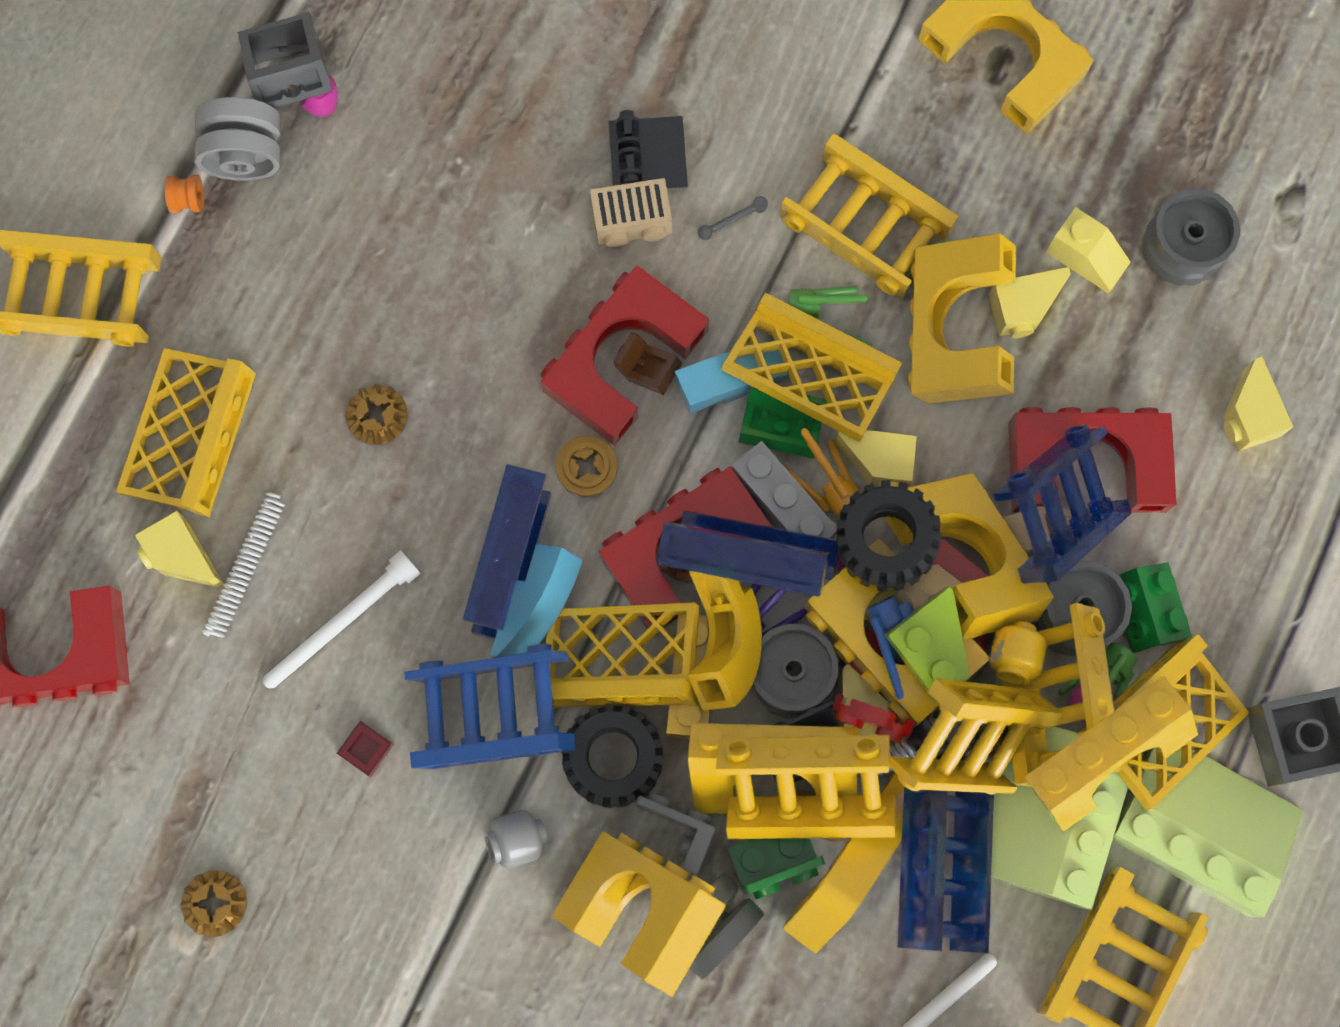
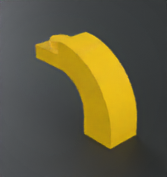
M730 559L696 564L689 573L706 611L709 625V640L704 657L688 674V678L702 710L736 707L752 687L761 658L762 630L756 597L752 587L741 588Z

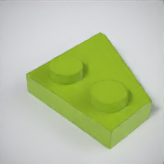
M944 587L884 635L927 692L936 678L965 681L970 677L954 591L951 587Z

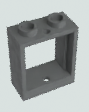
M310 12L238 32L247 82L254 100L276 108L332 91L321 43ZM285 45H286V48H285V49H279V48H278V47H281V46H285ZM308 49L310 51L309 55L260 69L257 66L259 63ZM289 85H295V86H296V87H295L294 89H292V90H290V89L287 88Z

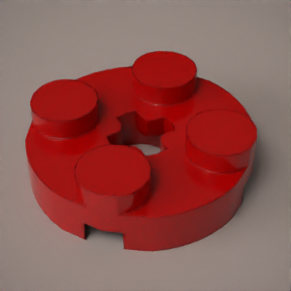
M837 694L832 710L838 712L836 720L862 729L864 722L877 726L875 734L889 735L890 740L900 744L903 736L911 738L915 721L907 719L905 725L902 726L898 724L897 714L853 698L850 705L847 706L845 705L847 698Z

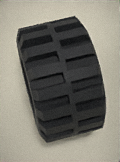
M890 480L881 481L880 487L874 488L873 483L865 485L864 492L859 494L856 491L850 496V503L843 505L840 511V519L837 521L836 540L842 565L845 564L847 566V572L852 578L857 576L861 579L860 584L868 588L870 584L877 586V591L886 592V587H894L895 591L904 589L905 584H916L920 581V577L923 574L926 575L930 571L939 550L941 522L939 515L935 516L934 514L935 506L931 500L925 502L923 499L924 493L916 488L914 492L907 490V483L899 481V486L895 487L890 486ZM893 517L901 520L910 528L913 534V541L910 548L902 554L882 556L873 552L866 545L863 537L864 530L868 524L878 518Z
M608 703L604 707H592L588 709L589 712L582 716L580 714L575 719V724L572 728H568L566 732L574 734L576 750L561 752L563 770L574 790L588 802L603 806L604 808L629 806V804L636 802L639 796L644 797L651 791L661 775L663 766L661 738L656 727L646 718V715L640 711L633 710L631 706L624 704L623 706H615L614 703ZM606 733H621L627 736L636 747L637 761L635 767L626 777L619 780L601 778L593 771L589 762V752L592 744L597 738Z

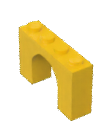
M946 0L923 23L918 41L944 64L973 36L987 30L1008 31L1018 36L1028 46L1033 58V69L1006 95L1000 112L1026 135L1086 76L1094 60L1089 56L1084 46L1070 40L1061 32L1057 23L1043 17L1034 9L1029 0Z
M1001 233L915 247V261L911 265V274L914 280V297L910 302V310L913 316V333L909 338V347L912 353V370L908 375V384L911 394L927 404L1014 394V356L1000 346L962 351L950 350L944 337V322L953 303L966 292L981 287L1015 283L1016 245Z
M974 473L908 487L907 490L912 492L916 488L924 493L923 499L925 502L931 500L935 506L934 514L935 516L939 515L941 522V537H951L967 543L979 552L988 565L990 576L957 584L952 589L954 591L963 641L996 632L1004 626L1012 625L1015 621L1028 623L1037 621L1054 596ZM884 517L901 545L912 543L913 534L904 522L897 518Z
M880 538L869 546L873 552L879 555L896 556ZM846 566L806 602L804 608L809 613L805 617L814 629L819 630L821 633L826 631L836 642L833 648L844 662L849 664L853 661L863 672L860 679L874 694L881 692L891 703L887 707L888 710L897 714L896 719L902 725H905L906 720L910 719L916 722V726L936 709L940 703L933 701L907 665L895 664L904 693L902 699L896 697L884 659L872 649L864 631L866 609L883 591H877V586L872 584L869 585V588L860 584L861 579L857 576L852 578L847 572ZM972 638L963 641L970 677L990 660V657Z
M1163 676L1025 776V779L1064 832L1097 808L1092 799L1095 789L1123 763L1137 754L1154 747L1165 759L1196 737L1198 731L1192 709L1166 677Z
M691 723L688 762L694 810L705 814H727L729 797L737 796L734 775H716L719 738L858 736V728ZM835 773L838 795H858V773ZM797 774L811 783L816 796H821L818 774Z
M602 831L551 917L576 934L601 947L626 904L639 892L650 888L651 905L648 916L620 964L647 983L673 997L726 905L711 896L715 890L713 886L695 875L688 882L686 879L690 873L668 860L665 867H663L662 864L665 858L645 846L639 853L638 851L642 845L627 835L620 833L616 839Z

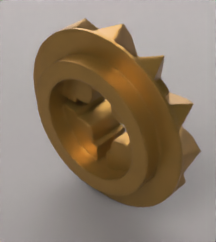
M375 383L371 387L360 388L359 392L349 399L345 416L350 431L358 440L370 445H382L393 441L402 433L407 423L408 410L403 397L392 387L380 386ZM371 402L378 409L386 408L382 412L385 426L382 427L380 422L377 423L374 418L366 419L371 414L368 403Z
M579 436L571 439L561 448L556 458L555 468L560 483L569 493L580 495L583 498L600 495L613 484L618 471L617 458L611 446L604 440L594 436ZM596 454L593 466L599 476L595 473L587 472L578 480L580 467L573 458L578 461L587 462Z
M211 870L196 875L190 884L184 888V895L179 906L183 912L184 922L196 934L217 937L231 932L240 924L246 912L247 896L243 885L235 876L224 871ZM212 886L216 898L230 902L229 905L216 908L215 915L211 916L210 909L198 906V902H203V900L210 898Z

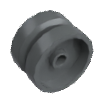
M1203 188L1182 190L1171 195L1147 225L1142 239L1143 256L1150 269L1162 280L1176 285H1196L1208 280L1236 249L1240 237L1239 218L1232 205L1217 193Z
M1092 561L1074 562L1044 580L1054 598L1037 621L1031 622L1037 628L1036 631H1041L1071 623L1070 604L1079 603L1099 608L1100 615L1105 624L1103 638L1104 645L1106 646L1118 639L1129 624L1132 611L1129 590L1121 577L1106 565ZM1074 639L1048 645L1054 652L1068 656H1077Z
M784 624L769 630L762 637L761 658L757 675L753 682V687L760 702L770 712L786 719H794L801 716L806 709L817 705H824L832 700L838 686V658L832 643L819 630L804 624ZM798 665L801 668V673L798 676H790L786 669L792 671V666Z
M724 872L711 884L715 888L711 896L726 906L737 895L738 886ZM751 898L742 900L730 913L724 909L691 964L690 969L701 980L707 977L747 936L765 915V912Z

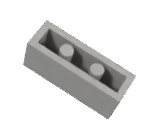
M762 441L731 466L764 516L805 563L835 539L836 525Z

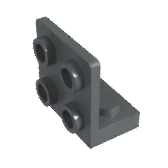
M652 792L649 793L648 798L639 796L636 801L638 808L696 832L694 838L689 835L685 836L677 859L684 862L682 869L691 875L697 876L716 829L708 825L711 817L688 808L686 815L671 809L673 801Z

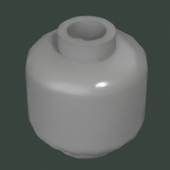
M518 810L494 818L490 823L489 831L484 833L485 844L492 862H499L502 867L507 869H513L538 860L542 854V843L548 841L547 832L542 820H534L533 816L526 810Z

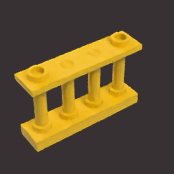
M833 133L825 144L822 160L825 161L827 166L799 204L787 196L784 198L781 204L780 217L783 218L784 224L797 233L804 232L874 279L876 285L883 292L891 296L896 294L903 299L912 280L904 275L915 261V247L926 246L932 237L938 236L945 241L953 231L959 216ZM845 174L854 180L858 187L828 225L813 215L811 211L838 175ZM876 195L887 202L888 209L860 246L843 235L842 232L867 198ZM901 216H908L918 223L920 229L891 267L874 256L873 253Z
M0 230V247L13 260L4 311H0V333L19 336L21 331L107 339L113 344L125 347L134 346V342L148 343L149 336L138 324H134L142 274H146V270L160 272L162 257L152 244ZM34 260H43L51 264L42 315L20 313L28 267ZM71 263L85 264L88 267L80 319L58 317L66 268L70 267ZM109 267L123 268L126 271L118 322L96 320L104 271H107Z
M1074 603L1070 604L1071 623L1037 632L1044 636L1047 646L1074 639L1077 662L1044 670L1039 677L1029 680L1026 685H1013L1003 681L1002 685L1034 689L1040 694L1041 688L1080 679L1083 703L1057 708L1063 714L1055 726L1085 719L1088 731L1114 712L1103 638L1105 624L1100 615L1099 608ZM1036 725L1035 728L1030 727L1014 753L1012 765L1015 785L1030 786L1025 776L1061 751L1048 752L1045 731L1050 726ZM1122 765L1113 772L1123 771Z
M936 678L927 693L940 703V715L915 757L890 756L889 766L898 774V781L912 791L942 790L985 792L991 795L995 793L1014 794L1017 786L1003 774L1006 766L1030 727L1035 728L1036 725L1055 727L1063 713L1034 689ZM962 721L942 757L934 759L955 722ZM987 723L966 760L959 761L980 725ZM1006 725L1011 726L990 762H985Z
M889 735L719 738L716 775H734L737 797H729L726 822L728 839L895 837V794L880 795L878 773L889 772ZM835 773H861L863 795H838ZM776 774L779 796H754L751 775ZM793 774H818L821 796H796Z
M1122 867L1110 868L1095 897L1092 910L1088 911L1037 1013L1057 1023H1061L1063 1017L1068 1019L1071 1016L1089 1027H1122L1078 1002L1079 997L1075 993L1081 981L1087 982L1090 979L1142 1009L1133 1027H1155L1192 950L1199 949L1207 936L1208 928L1204 926L1209 916L1201 912H1190L1185 921L1134 892V887L1130 885L1135 876L1134 874ZM1127 906L1179 935L1169 956H1164L1115 928L1116 923L1112 920L1118 908ZM1108 942L1159 971L1160 974L1150 994L1097 965L1098 961L1094 956L1100 944L1105 945Z

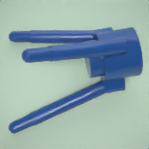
M895 595L868 607L866 612L876 633L895 695L898 699H902L904 693L895 665H902L899 654L884 635L913 613V610L908 601L899 604Z

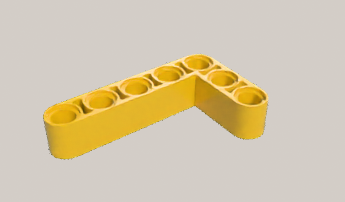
M894 771L880 791V795L895 794V837L849 838L825 875L799 903L782 929L816 954L857 910L934 790L912 791L898 781V774Z

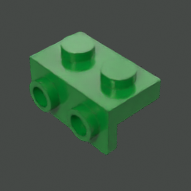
M750 386L738 442L756 446L762 441L768 449L814 459L815 456L803 438L801 430L806 428L818 444L822 422ZM807 395L808 400L816 405L827 403L826 399Z
M1169 562L1138 567L1119 574L1129 590L1132 604L1130 621L1125 629V633L1133 653L1176 643L1192 636Z

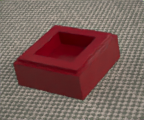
M359 721L336 754L371 777L394 744L364 722Z

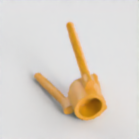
M803 428L801 430L803 438L831 481L821 489L825 496H821L783 463L782 465L819 505L824 513L831 509L837 517L840 515L843 505L850 503V496L858 491L859 488L851 479L835 442L830 439L827 441V445L841 476H837L810 432Z

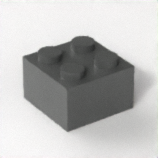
M1340 687L1261 703L1246 708L1249 712V721L1268 787L1340 772Z

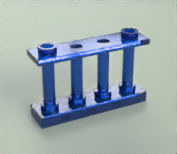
M1078 425L1065 431V436L1021 472L1009 476L1006 479L1007 483L993 494L995 502L1017 499L1029 535L1033 552L1030 554L1031 558L1018 568L1022 584L1060 580L1132 514L1128 499L1111 501L1110 497H1106L1091 451V447L1107 435L1105 427L1089 429L1088 425ZM1075 460H1078L1090 498L1087 508L1072 465ZM1057 475H1059L1072 516L1068 525L1053 481ZM1038 491L1040 492L1053 532L1049 542L1033 496Z
M509 464L506 465L462 619L463 621L473 623L472 634L495 639L497 630L503 631L517 580H526L552 496L550 491L542 490L546 479V474Z
M685 510L683 511L681 524L672 522L663 524L657 564L820 597L823 591L824 580H832L834 578L839 550L836 539Z
M904 786L897 948L942 951L943 938H950L951 951L989 954L994 795L985 792L955 791V796L948 795V791L920 790L917 792ZM947 811L955 812L954 837L947 836ZM946 853L953 854L952 879L945 878ZM944 895L951 896V921H943Z

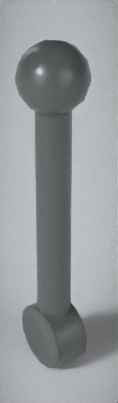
M758 196L754 199L752 205L710 226L702 225L698 229V236L703 240H707L712 236L713 232L753 212L763 213L768 206L767 199L763 196Z

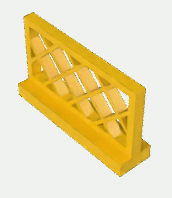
M765 292L756 312L726 358L721 370L860 442L885 395L888 393L902 362ZM757 328L773 336L775 341L758 344L754 334L755 329ZM794 347L806 353L809 359L792 361L787 348ZM779 350L784 363L767 366L762 353ZM754 355L759 368L747 369L735 363V361L741 356ZM829 365L842 373L843 377L827 379L822 366ZM813 368L818 381L802 384L797 370ZM788 372L793 386L781 387L774 383L771 375ZM864 383L877 390L878 393L877 395L861 397L856 384ZM847 385L852 399L837 402L831 388ZM822 390L828 404L816 405L808 400L806 393ZM857 408L862 420L860 426L858 427L845 420L841 411Z
M164 348L116 492L123 496L191 511L196 515L210 518L256 373L239 360L227 358V361ZM173 360L184 362L190 373L172 383L169 372ZM212 369L221 370L222 375L219 383L206 390L200 377ZM195 381L201 394L183 404L177 391ZM171 395L178 409L160 419L157 413L159 402ZM206 402L210 410L207 420L194 426L188 413ZM183 417L189 431L172 441L165 427ZM159 431L166 445L148 455L145 449L147 438ZM194 438L198 446L196 454L183 463L176 449ZM171 453L177 467L160 477L153 463ZM147 467L154 481L140 490L131 488L135 474ZM182 475L186 485L181 499L170 497L164 485ZM157 489H158L159 492H160V494L152 493V492L156 491Z
M696 603L562 609L547 633L546 644H551L552 650L567 653L576 666L565 677L555 678L557 663L549 664L553 708L603 707L608 703H614L615 706H623V704L627 706L698 704V699L688 674L695 667L699 605ZM686 614L685 628L673 638L664 626L675 615ZM639 616H646L653 624L636 639L627 628ZM602 618H610L616 626L600 641L591 629ZM574 619L580 628L564 642L559 636L561 620ZM660 631L670 643L653 659L644 646ZM624 633L632 642V645L616 659L607 648ZM587 634L596 646L580 661L571 649ZM677 650L683 657L682 674H667L661 668V665ZM640 652L649 664L638 675H630L624 669V666ZM603 653L612 665L601 676H593L587 668ZM655 671H657L660 675H652V674H653ZM618 672H620L623 676H615V675H616ZM534 687V696H533V698L536 699L535 687Z
M1199 634L1175 643L1113 701L1114 711H1116L1163 676L1166 677L1177 692H1180V696L1190 708L1191 695L1204 697L1205 716L1194 714L1193 716L1195 723L1205 724V742L1201 744L1191 742L1190 740L1181 747V765L1179 767L1167 766V758L1164 759L1156 749V764L1143 762L1141 752L1123 763V771L1117 772L1145 810L1153 809L1249 714L1245 706L1202 653L1208 645ZM1194 666L1204 676V689L1190 686V670ZM1215 699L1222 700L1233 713L1227 720L1215 718ZM1084 727L1077 735L1080 737L1087 732V727ZM1142 769L1156 771V790L1151 794L1142 783Z

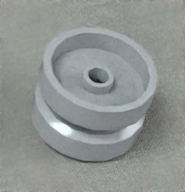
M240 97L212 99L197 107L195 112V132L199 138H197L195 143L194 163L199 170L214 177L237 181L263 179L278 172L280 168V147L276 141H278L281 133V117L275 108L254 99Z

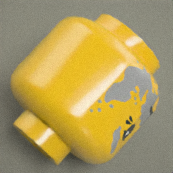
M1015 621L1012 625L1004 626L996 631L989 664L997 672L996 676L1001 681L1013 685H1026L1029 680H1034L1040 676L1047 650V641L1043 635L1036 631L1037 628L1033 624Z

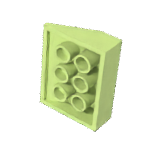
M1049 727L1045 731L1048 752L1061 750L1079 738L1077 732L1058 727ZM1011 758L1003 774L1015 784ZM1117 772L1109 774L1095 789L1092 799L1097 808L1064 832L1030 786L1016 785L1017 789L1014 794H988L965 869L1078 909L1092 910L1128 789Z
M1155 747L1148 749L1143 762L1156 764ZM1181 748L1167 757V766L1179 767L1181 765ZM1206 756L1153 809L1145 810L1128 788L1112 841L1247 917L1264 918L1283 880L1303 809ZM1142 769V783L1150 794L1156 790V771Z

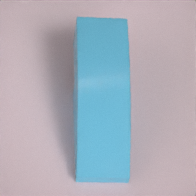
M779 350L762 353L767 366L784 363ZM730 352L675 371V382L690 414L721 401H724L726 404L749 394L750 385L721 370ZM754 355L741 356L735 361V363L747 369L759 368ZM788 372L771 375L774 383L789 378Z
M536 544L526 580H512L490 656L497 658L528 653V646L540 644L553 626L570 595L583 561L581 558L562 547Z

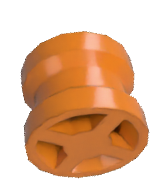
M189 175L187 179H180L177 176L166 177L165 200L170 213H180L183 209H190L192 212L203 211L204 188L200 175Z

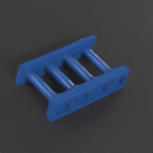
M537 644L528 646V653L443 666V661H427L419 663V670L404 672L405 680L425 683L429 742L425 743V750L410 752L411 769L432 770L575 751L574 734L559 732V726L554 724L549 665L568 661L567 653L552 650L551 644ZM533 666L538 727L534 728L535 735L522 737V731L517 730L513 669ZM496 672L501 732L497 733L498 740L485 742V736H481L476 675ZM460 677L465 737L461 738V745L449 747V741H445L441 680Z

